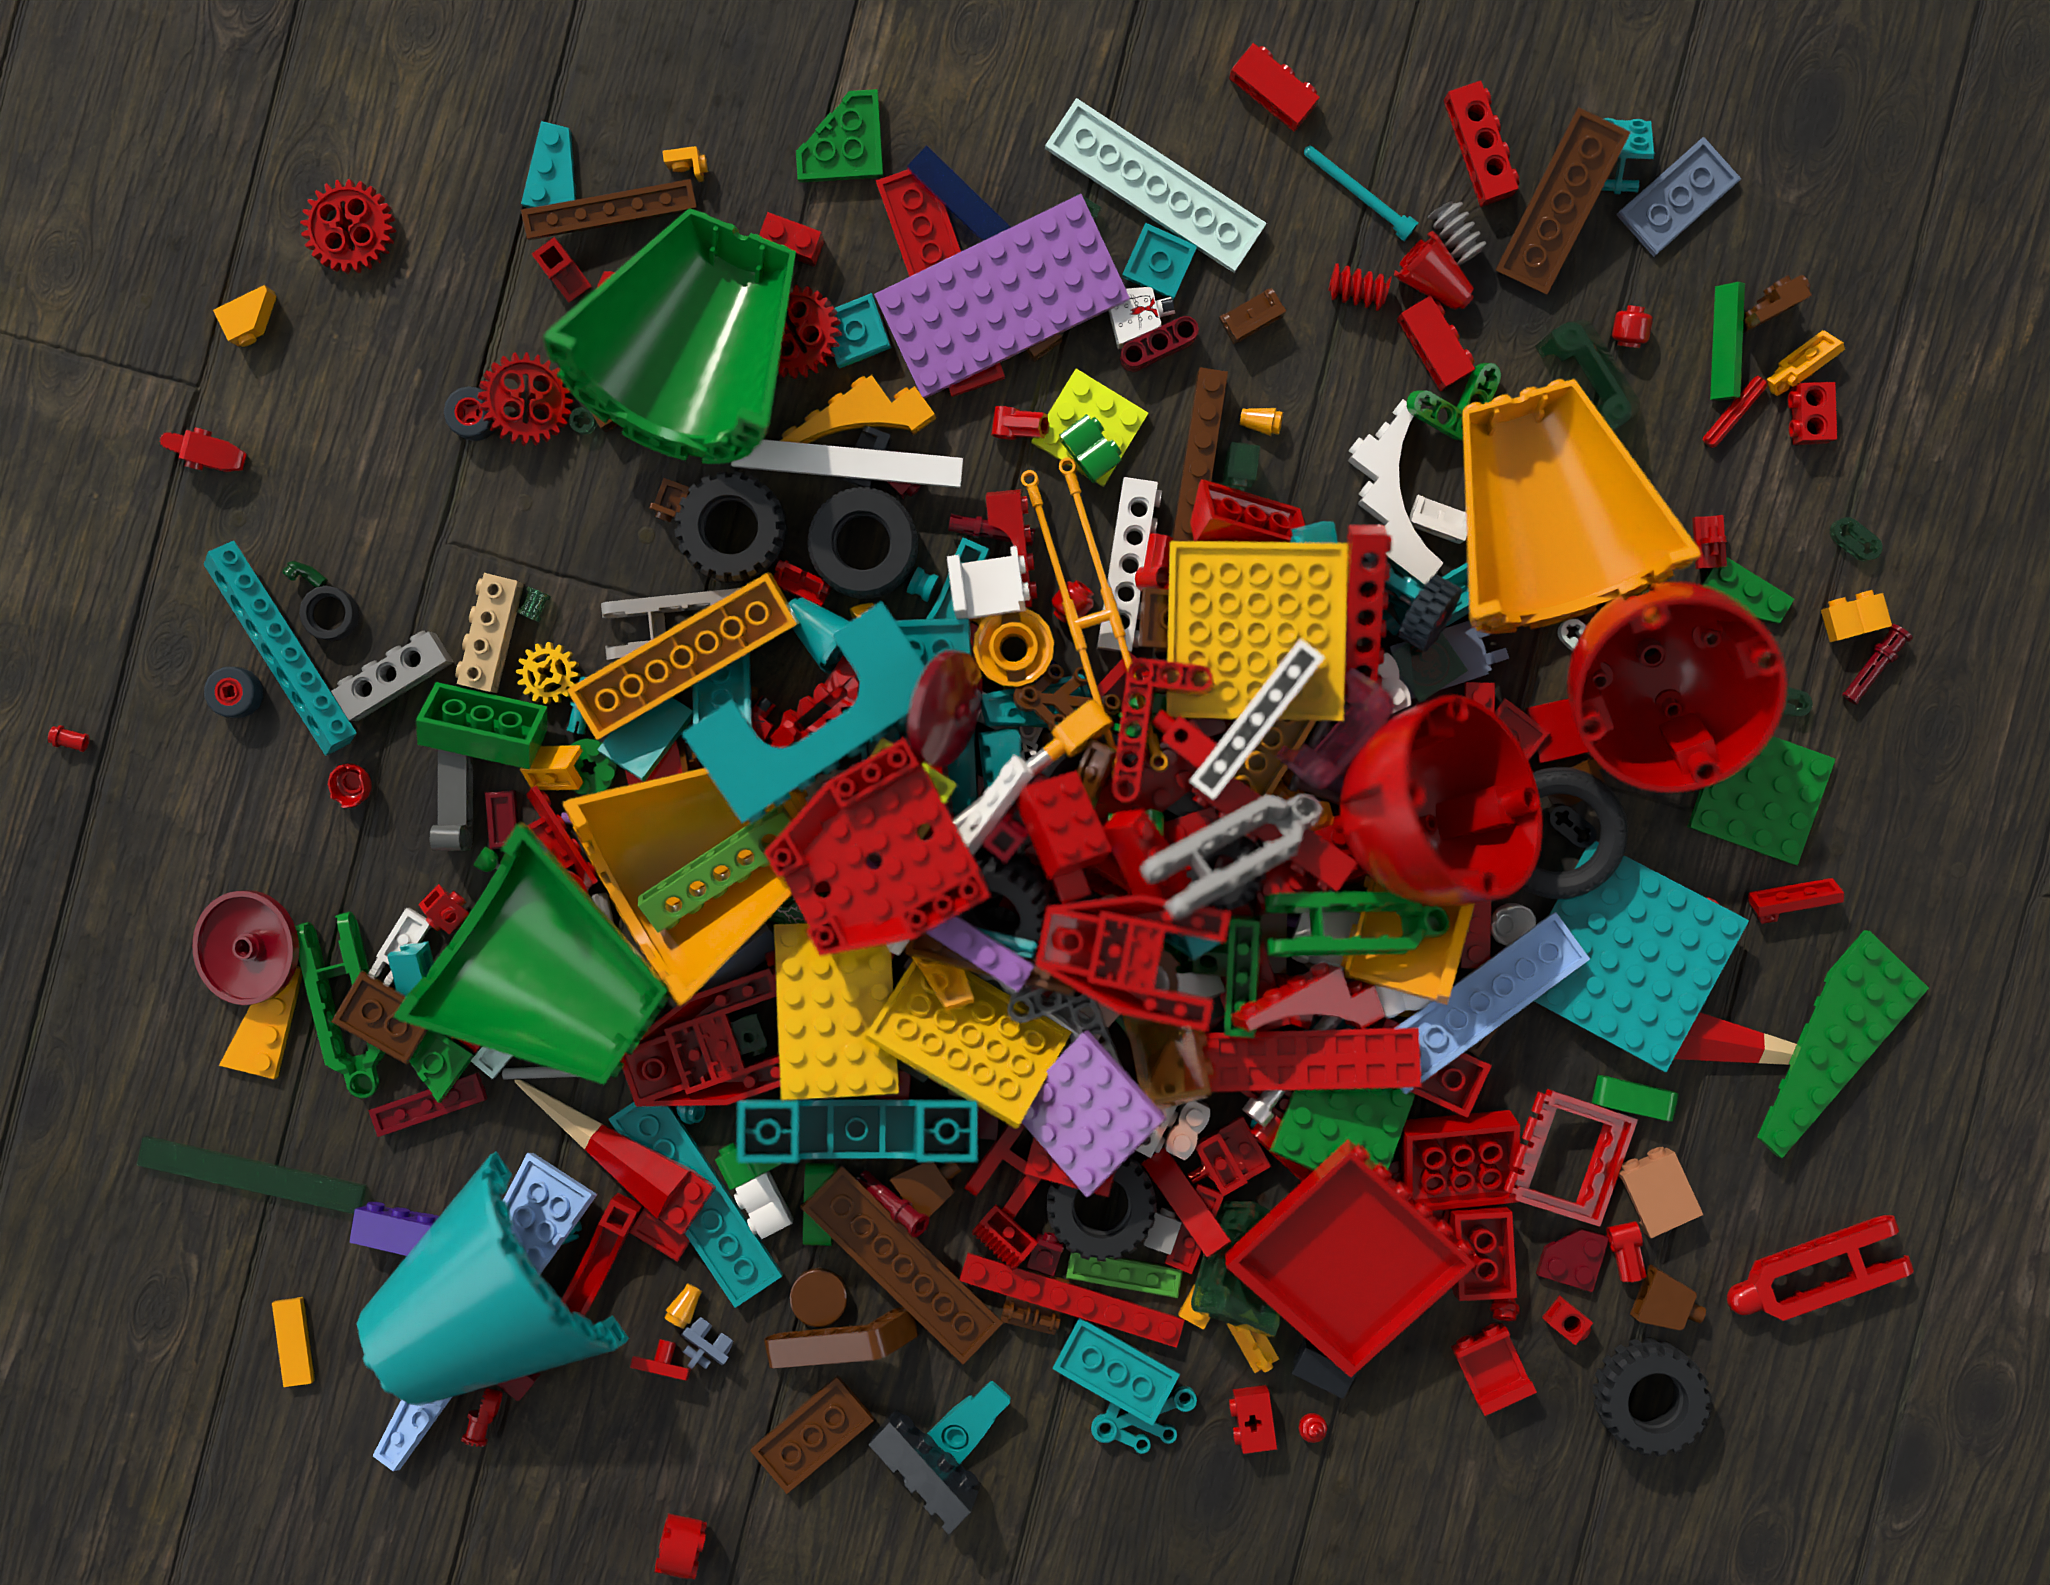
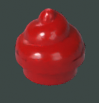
M1514 1298L1494 1299L1490 1310L1493 1312L1494 1319L1516 1321V1314H1519L1520 1307L1515 1303Z
M1309 1413L1301 1418L1298 1429L1304 1440L1316 1443L1324 1439L1327 1434V1424L1322 1416L1316 1413Z

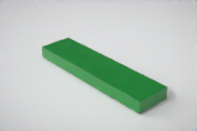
M1742 282L1715 286L1710 400L1720 401L1740 398L1745 283Z

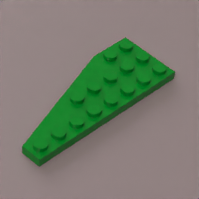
M1864 930L1827 972L1824 979L1826 984L1821 995L1817 996L1813 1005L1815 1009L1809 1024H1805L1788 1063L1791 1066L1785 1079H1782L1778 1087L1780 1091L1774 1106H1770L1757 1138L1777 1157L1783 1158L1929 989L1870 931Z

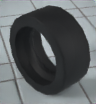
M322 586L306 594L301 602L299 615L301 623L308 633L316 638L336 641L344 639L353 632L358 624L359 610L352 595L343 589ZM325 597L337 598L345 607L344 621L341 626L334 630H324L314 620L315 606L319 600Z

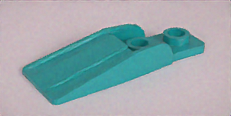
M990 1381L974 1398L970 1395L953 1407L927 1434L934 1439L935 1443L942 1450L952 1454L957 1463L960 1464L982 1439L999 1413L1010 1403L1011 1397L995 1382Z

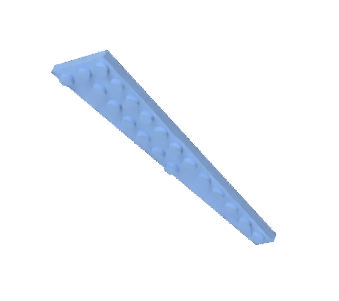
M527 1153L503 1200L508 1204L513 1223L510 1230L520 1242L540 1275L598 1194L536 1154ZM452 1397L422 1406L411 1405L401 1400L373 1457L392 1471L400 1470Z

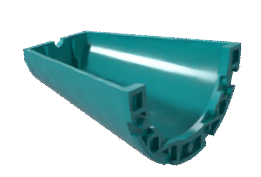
M496 1151L486 1159L363 1308L357 1321L359 1338L365 1353L363 1359L366 1366L375 1372L385 1392L393 1393L408 1404L415 1406L426 1405L614 1351L629 1339L613 1315L595 1326L589 1319L582 1317L576 1312L571 1315L559 1297L539 1275L524 1248L510 1230L513 1223L508 1204L505 1200L501 1201V1195L507 1192L512 1173Z

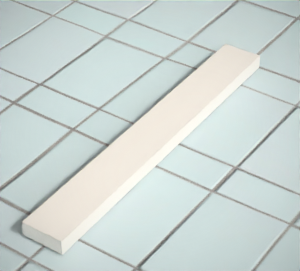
M762 440L761 444L756 446L749 456L733 461L731 466L961 488L963 458Z

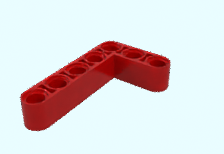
M1136 659L1129 665L1113 781V793L1121 803L1126 805L1134 804L1140 799L1142 794L1154 691L1198 696L1210 693L1214 686L1213 675L1206 666L1150 659ZM1142 667L1149 669L1150 674L1147 679L1138 681L1134 678L1137 669ZM1173 670L1179 673V678L1175 683L1167 684L1163 681L1166 672ZM1205 674L1208 676L1207 684L1203 687L1194 686L1192 680L1195 675ZM1137 696H1142L1146 699L1145 706L1140 710L1131 708V701ZM1133 725L1142 727V734L1137 739L1127 737V731ZM1129 754H1135L1139 758L1138 764L1133 768H1126L1123 764L1124 758ZM1125 783H1132L1135 786L1134 794L1127 798L1120 795L1121 786Z

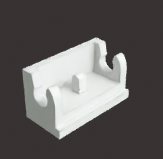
M1420 495L1416 496L1409 516L1413 528L1458 544L1465 541L1467 537L1466 512Z

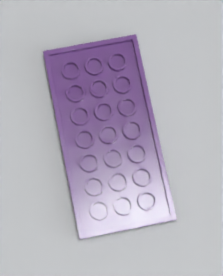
M1082 194L874 294L919 392L924 399L1130 300Z

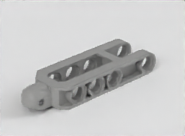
M741 588L601 603L602 618L648 615L650 637L653 640L666 632L664 613L706 609ZM649 641L630 642L628 645L605 646L607 661L618 660Z
M1306 794L1298 795L1289 801L1265 795L1150 858L1144 863L1140 871L1149 884H1154L1191 865L1201 880L1193 883L1187 891L1176 896L1170 903L1167 901L1165 904L1173 919H1180L1296 855L1302 831L1311 827L1319 820L1322 812L1321 805L1314 797ZM1265 823L1275 824L1284 836L1272 844L1270 842L1266 843L1263 849L1248 857L1242 856L1239 858V862L1223 871L1219 869L1211 873L1201 859Z

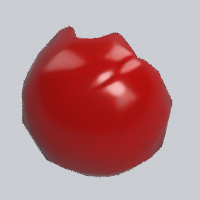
M353 763L337 766L330 773L328 780L330 797L339 802L342 808L360 805L369 797L372 789L369 774L362 767Z

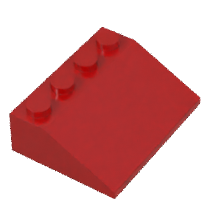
M1510 1110L1469 1114L1468 1118L1463 1115L1406 1120L1398 1141L1402 1183L1411 1191V1197L1418 1203L1423 1201L1432 1211L1517 1203L1519 1201L1510 1198V1192L1503 1189L1510 1170L1517 1173L1519 1168L1512 1164L1520 1144V1124Z

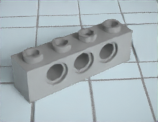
M421 631L410 638L411 642L406 646L401 647L399 645L386 652L387 657L379 662L374 660L361 668L362 673L355 677L350 675L341 679L337 683L339 687L331 692L348 720H361L454 663L437 634ZM418 652L421 656V661L418 666L413 667L410 658L412 654ZM394 667L397 675L393 681L389 682L386 673L389 668ZM369 681L372 685V692L366 697L362 692V687Z

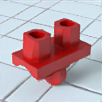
M1723 515L1692 518L1694 543L1700 552V556L1695 560L1696 569L1726 567L1725 543L1727 542V537L1724 531Z

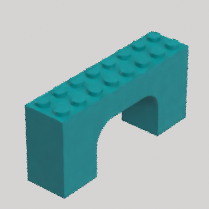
M882 602L832 634L833 640L858 677L859 694L851 708L791 747L775 748L769 746L758 737L733 700L682 733L742 823L748 819L752 824L766 814L765 807L771 803L775 807L779 806L791 798L788 793L797 786L800 791L816 781L813 775L821 770L826 775L840 765L837 761L845 754L849 758L853 757L865 749L862 745L863 742L869 738H872L875 742L889 733L886 728L893 722H896L899 726L909 719L912 697L916 685L925 670V666Z
M743 1099L738 1102L737 1162H798L800 1159L905 1158L915 1159L916 1161H977V1101H969L967 1099Z

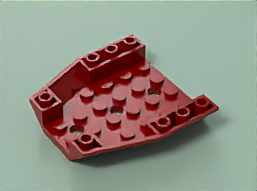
M905 738L828 781L764 851L777 877L784 878L810 927L806 932L819 956L912 940L990 897L979 865L925 766L914 755L911 746ZM928 823L933 827L934 834L930 840L924 841L919 837L918 831L923 824ZM874 852L879 853L882 857V865L876 870L871 869L867 862L869 855ZM822 881H827L831 885V893L826 898L820 897L817 893V886Z

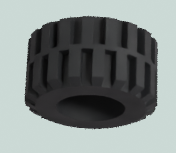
M1241 836L1201 859L1210 872L1213 873L1215 862L1219 856L1226 855L1237 863L1242 856L1248 857L1259 851V849L1254 850V843L1250 840L1244 841V837ZM1192 867L1191 871L1186 872L1187 878H1192L1193 883L1201 880ZM1263 872L1205 906H1215L1217 909L1230 910L1247 904L1258 896L1257 892L1262 890L1264 885L1261 882L1266 879L1267 873Z

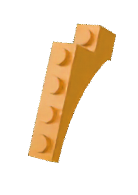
M872 375L868 378L862 376L852 383V389L846 394L838 393L828 401L829 406L821 412L817 409L807 415L805 418L806 422L800 427L793 426L782 434L783 439L780 441L808 444L821 437L844 430L863 428L865 425L869 427L909 430L914 435L934 421L936 417L915 386L910 390L908 387L900 390L894 396L895 401L891 403Z

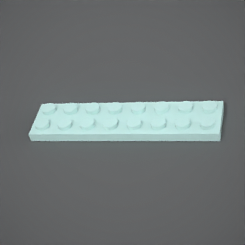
M1077 98L1045 145L1047 151L1181 239L1197 245L1199 251L1235 273L1266 226V222Z

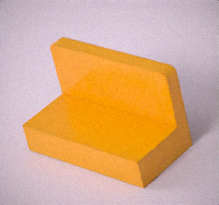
M580 745L540 746L531 768H520V771L531 788L537 785L539 790H579L583 780L574 764L583 750Z

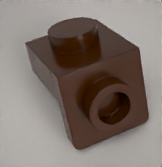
M663 478L654 503L651 502L649 507L656 512L655 517L671 523L672 518L675 519L676 512H680L682 506L679 503L682 497L687 498L690 491L688 489L690 487Z

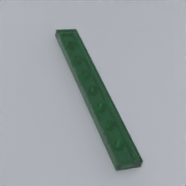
M149 1136L142 1138L137 1160L138 1166L354 1214L356 1208L362 1207L367 1186Z

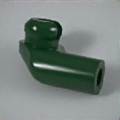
M297 561L286 563L288 566L282 571L283 575L289 580L295 581L300 575L315 588L325 586L328 582V579L312 566Z

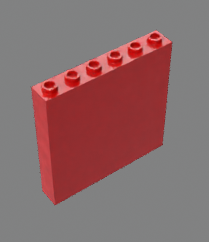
M1349 1139L1225 1253L1226 1267L1350 1378L1476 1266L1473 1256L1474 1249L1465 1239L1459 1240L1453 1235L1452 1228L1444 1220L1438 1221L1434 1218L1432 1210L1423 1201L1418 1203L1411 1197L1412 1193L1402 1182L1397 1184L1391 1178V1173L1381 1163L1376 1165L1362 1145L1357 1144L1355 1146Z

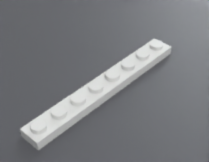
M1016 755L1003 767L1001 774L993 785L986 790L984 797L976 808L969 813L967 820L959 829L973 855L1033 776L1026 762ZM910 940L886 945L890 952L899 955Z

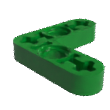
M1481 363L1475 366L1457 407L1430 391H1414L1407 398L1408 412L1452 439L1463 441V429L1461 428L1463 409L1471 404V398L1475 394L1479 397L1481 404L1491 402L1500 383L1501 371L1493 363ZM1485 371H1487L1486 375L1489 377L1488 381H1486V377L1484 376ZM1419 399H1422L1421 402L1426 406H1431V408H1421V405L1418 403ZM1442 408L1447 412V420L1443 424L1438 420V413Z

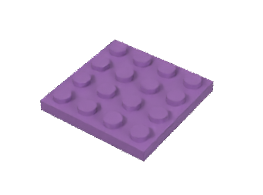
M1085 1031L1046 1071L1048 1075L1021 1122L1085 1196L1088 1197L1167 1118L1089 1031Z

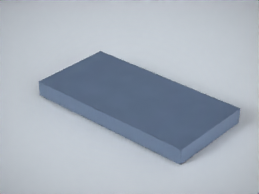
M1703 137L1616 215L1654 257L1739 182L1741 178L1706 138Z

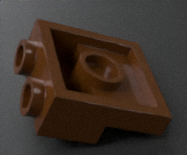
M1788 275L1763 290L1765 296L1756 301L1758 305L1744 313L1743 334L1812 296L1807 278L1800 275L1791 280Z

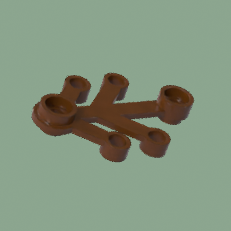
M1051 664L1047 668L1045 675L1034 685L1026 684L1016 688L1013 694L1015 706L1022 712L1034 711L1048 724L1052 732L1057 726L1054 721L1061 723L1075 712L1073 708H1080L1085 703L1093 700L1091 697L1070 696L1080 686H1085L1088 683L1084 667H1078L1067 683L1054 694H1048L1043 692L1051 684L1059 683L1064 675V670L1061 666ZM1051 672H1055L1058 676H1053ZM1078 674L1083 675L1085 679H1081ZM1114 694L1104 695L1101 698L1104 711L1112 720L1120 712L1121 702ZM1046 706H1053L1061 714L1053 715Z

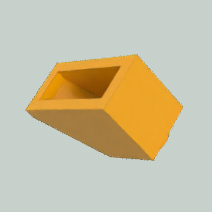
M263 285L213 310L229 342L238 347H245L255 343L256 338L264 334L277 297L273 290Z

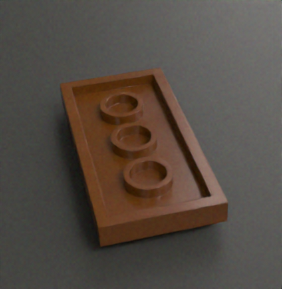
M837 1375L751 1447L750 1451L783 1491L788 1494L874 1421V1417L840 1376Z

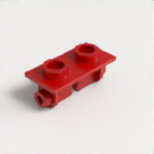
M779 560L776 565V572L773 577L779 588L822 607L832 589L831 586L823 579L790 564L788 560H785V562Z

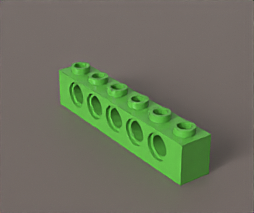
M782 804L774 807L752 824H748L638 896V907L657 932L664 928L666 930L673 928L679 923L680 918L687 913H696L704 906V902L710 898H719L726 893L727 887L733 883H741L748 879L756 868L768 866L770 862L764 851L772 843H765L762 841V838L767 834H773L778 837L791 823L792 817ZM742 850L753 852L752 856L747 859H742L738 856ZM721 865L729 868L725 874L714 872V869ZM695 881L705 884L700 890H694L690 887ZM670 897H677L681 902L677 905H669L666 903V900Z

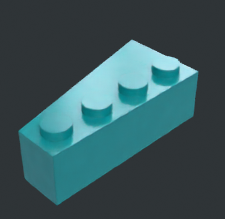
M1007 728L977 732L985 792L993 785L1001 774L1003 767L1010 762L1014 755L1021 758V738L1015 729ZM1013 801V803L1010 805V807L1007 809V811L1004 813V815L1001 817V819L1005 816V814L1009 811V809L1014 805L1015 801Z

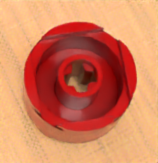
M668 1513L662 1532L659 1558L656 1559L654 1573L684 1579H695L699 1564V1552H702L705 1542L707 1522Z

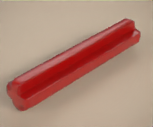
M1760 376L1753 378L1740 393V398H1736L1705 434L1702 439L1703 442L1711 448L1716 447L1767 388L1768 383Z

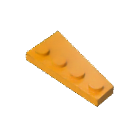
M912 957L946 1011L974 1002L964 969Z
M297 966L291 981L277 996L268 1001L250 1005L219 1066L267 1078H278L303 976L301 967Z

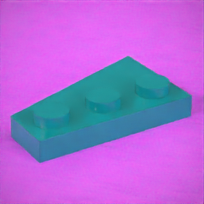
M541 121L521 202L523 207L533 208L576 200L571 130L568 127Z

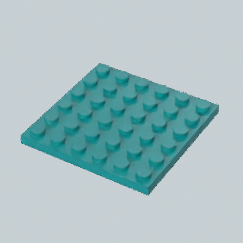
M1595 840L1591 846L1586 847L1575 869L1585 864L1593 856L1599 842ZM1623 856L1616 871L1601 886L1578 897L1558 899L1550 914L1554 912L1558 914L1590 960L1535 999L1534 1002L1656 1068L1667 1072L1749 920L1646 866Z

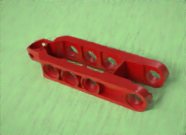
M1020 1122L1018 1128L1007 1123L1000 1133L998 1140H995L964 1186V1189L977 1196L1002 1159L1023 1173V1176L1014 1187L1010 1199L1002 1208L1012 1219L1041 1180V1178L1024 1174L1027 1161L1010 1150L1025 1128L1022 1122Z
M1884 1215L1756 1260L1750 1270L1748 1280L1735 1284L1730 1288L1727 1294V1303L1730 1309L1739 1315H1750L1763 1310L1785 1321L1907 1277L1914 1272V1269L1907 1255H1904V1258H1897L1884 1263L1878 1261L1864 1266L1858 1248L1889 1238L1900 1231L1893 1215ZM1847 1253L1853 1271L1847 1273V1276L1831 1282H1820V1286L1803 1292L1795 1291L1793 1292L1794 1295L1776 1301L1771 1287L1775 1278Z

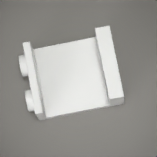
M1016 546L1011 547L1012 556L962 564L959 555L947 557L956 619H973L1026 611L1025 601L1030 600L1028 583H1022L1021 574L1026 573L1024 556H1018Z

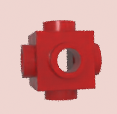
M440 884L418 904L424 914L428 916L425 919L428 924L437 931L442 928L448 934L454 929H459L469 915V912L464 907L465 899L456 891L450 894Z

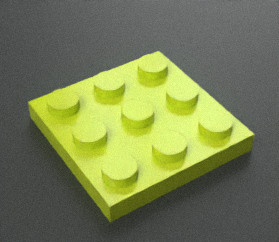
M1075 369L1048 413V421L1050 423L1048 434H1046L1044 439L1033 438L1031 443L1060 461L1064 458H1072L1075 461L1058 437L1087 414L1090 418L1096 417L1104 428L1103 436L1108 442L1112 439L1122 451L1119 456L1122 458L1148 416V412L1078 369ZM1075 461L1077 471L1086 476V474L1080 468L1078 463ZM1116 466L1099 478L1096 483L1104 487Z

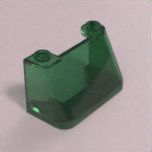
M1578 319L1565 323L1551 331L1535 346L1542 358L1548 355H1555L1559 357L1561 362H1564L1573 355L1575 356L1603 401V404L1596 407V409L1612 431L1638 414L1640 401L1596 329L1589 321Z
M1226 1201L1220 1205L1215 1219L1232 1242L1209 1259L1205 1254L1203 1255L1192 1294L1191 1308L1193 1311L1204 1316L1265 1336L1275 1337L1280 1325L1279 1313L1226 1267L1225 1253L1271 1211L1270 1209L1254 1202Z

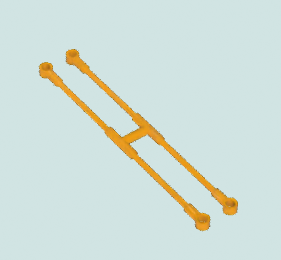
M1064 458L1059 463V469L1062 475L1065 476L1070 495L1074 497L1102 588L1100 592L1106 610L1078 618L1073 600L1070 599L1043 512V502L1038 488L1039 478L1034 471L1027 470L1022 474L1021 482L1027 489L1032 507L1035 508L1064 601L1062 605L1076 651L1080 654L1093 700H1096L1104 710L1086 652L1087 646L1082 629L1110 621L1127 670L1132 660L1124 638L1126 634L1112 588L1108 586L1080 496L1081 489L1076 476V463L1072 458ZM1066 464L1073 465L1070 471L1063 470ZM1029 476L1035 477L1034 482L1031 484L1025 482ZM1137 696L1135 698L1140 710L1145 706V702L1142 696ZM1150 723L1148 747L1151 754L1150 764L1155 771L1163 772L1168 768V759L1162 753L1157 734L1154 733ZM1109 729L1104 734L1107 745L1117 751L1118 746H1115L1111 730ZM1116 758L1112 765L1111 777L1113 780L1115 773ZM1157 758L1165 760L1162 767L1154 766Z

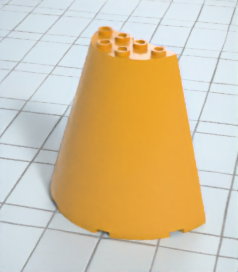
M1563 379L1555 380L1549 383L1547 387L1524 389L1520 392V397L1511 398L1505 394L1494 398L1492 402L1485 404L1475 402L1463 409L1469 618L1472 627H1475L1476 631L1488 634L1516 632V628L1520 626L1527 627L1529 625L1530 629H1536L1595 612L1597 605L1608 604L1619 596L1626 600L1632 595H1638L1648 590L1650 584L1662 583L1674 576L1673 570L1687 568L1700 556L1699 549L1575 379L1564 381Z
M706 768L578 797L563 803L566 814L573 824V829L592 866L596 870L600 881L603 882V885L609 892L611 901L642 954H645V957L651 964V968L668 987L667 991L671 993L670 997L678 1006L686 1003L792 895L784 878H778L771 864L766 867L760 866L753 870L751 876L741 883L735 882L727 887L726 893L719 898L714 899L712 897L704 902V906L696 913H687L680 918L676 926L669 930L664 928L657 932L638 907V896L750 824L748 819L743 823L741 822ZM798 786L788 792L791 798L782 803L792 819L807 805L805 799L808 796L806 789L800 791ZM771 803L770 805L765 807L764 810L767 813L768 811L773 809L775 805ZM767 834L762 838V841L772 843L777 837L773 834ZM742 850L738 856L742 859H747L752 856L753 852ZM721 865L716 867L714 872L725 874L729 868ZM695 881L690 885L694 890H700L705 886L700 881ZM670 897L666 900V903L669 905H677L681 902L677 897Z

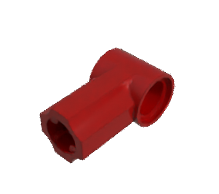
M996 406L991 436L1007 440H1015L1016 437L1044 439L1049 432L1050 423L1048 415L1042 412H1027L1012 407Z
M1149 534L1144 566L1140 567L1135 574V584L1141 592L1142 588L1169 590L1170 568L1168 566L1170 561V541H1173L1172 537L1161 534Z
M1633 1221L1607 1227L1608 1242L1611 1250L1615 1253L1620 1280L1622 1282H1636L1645 1278L1646 1272L1640 1248L1643 1246V1240L1637 1222Z

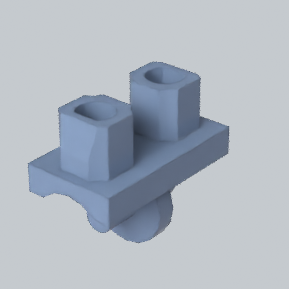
M701 1317L681 1334L682 1337L699 1348L698 1351H695L688 1345L683 1353L691 1358L687 1365L691 1369L696 1363L705 1369L708 1367L710 1361L702 1356L703 1353H706L720 1365H724L729 1358L726 1355L734 1341L721 1333L713 1345H711L703 1338L712 1325Z

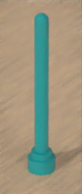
M1307 146L1304 149V155L1390 222L1396 231L1395 235L1404 242L1419 224L1411 216L1407 218L1405 215L1401 217L1314 147Z

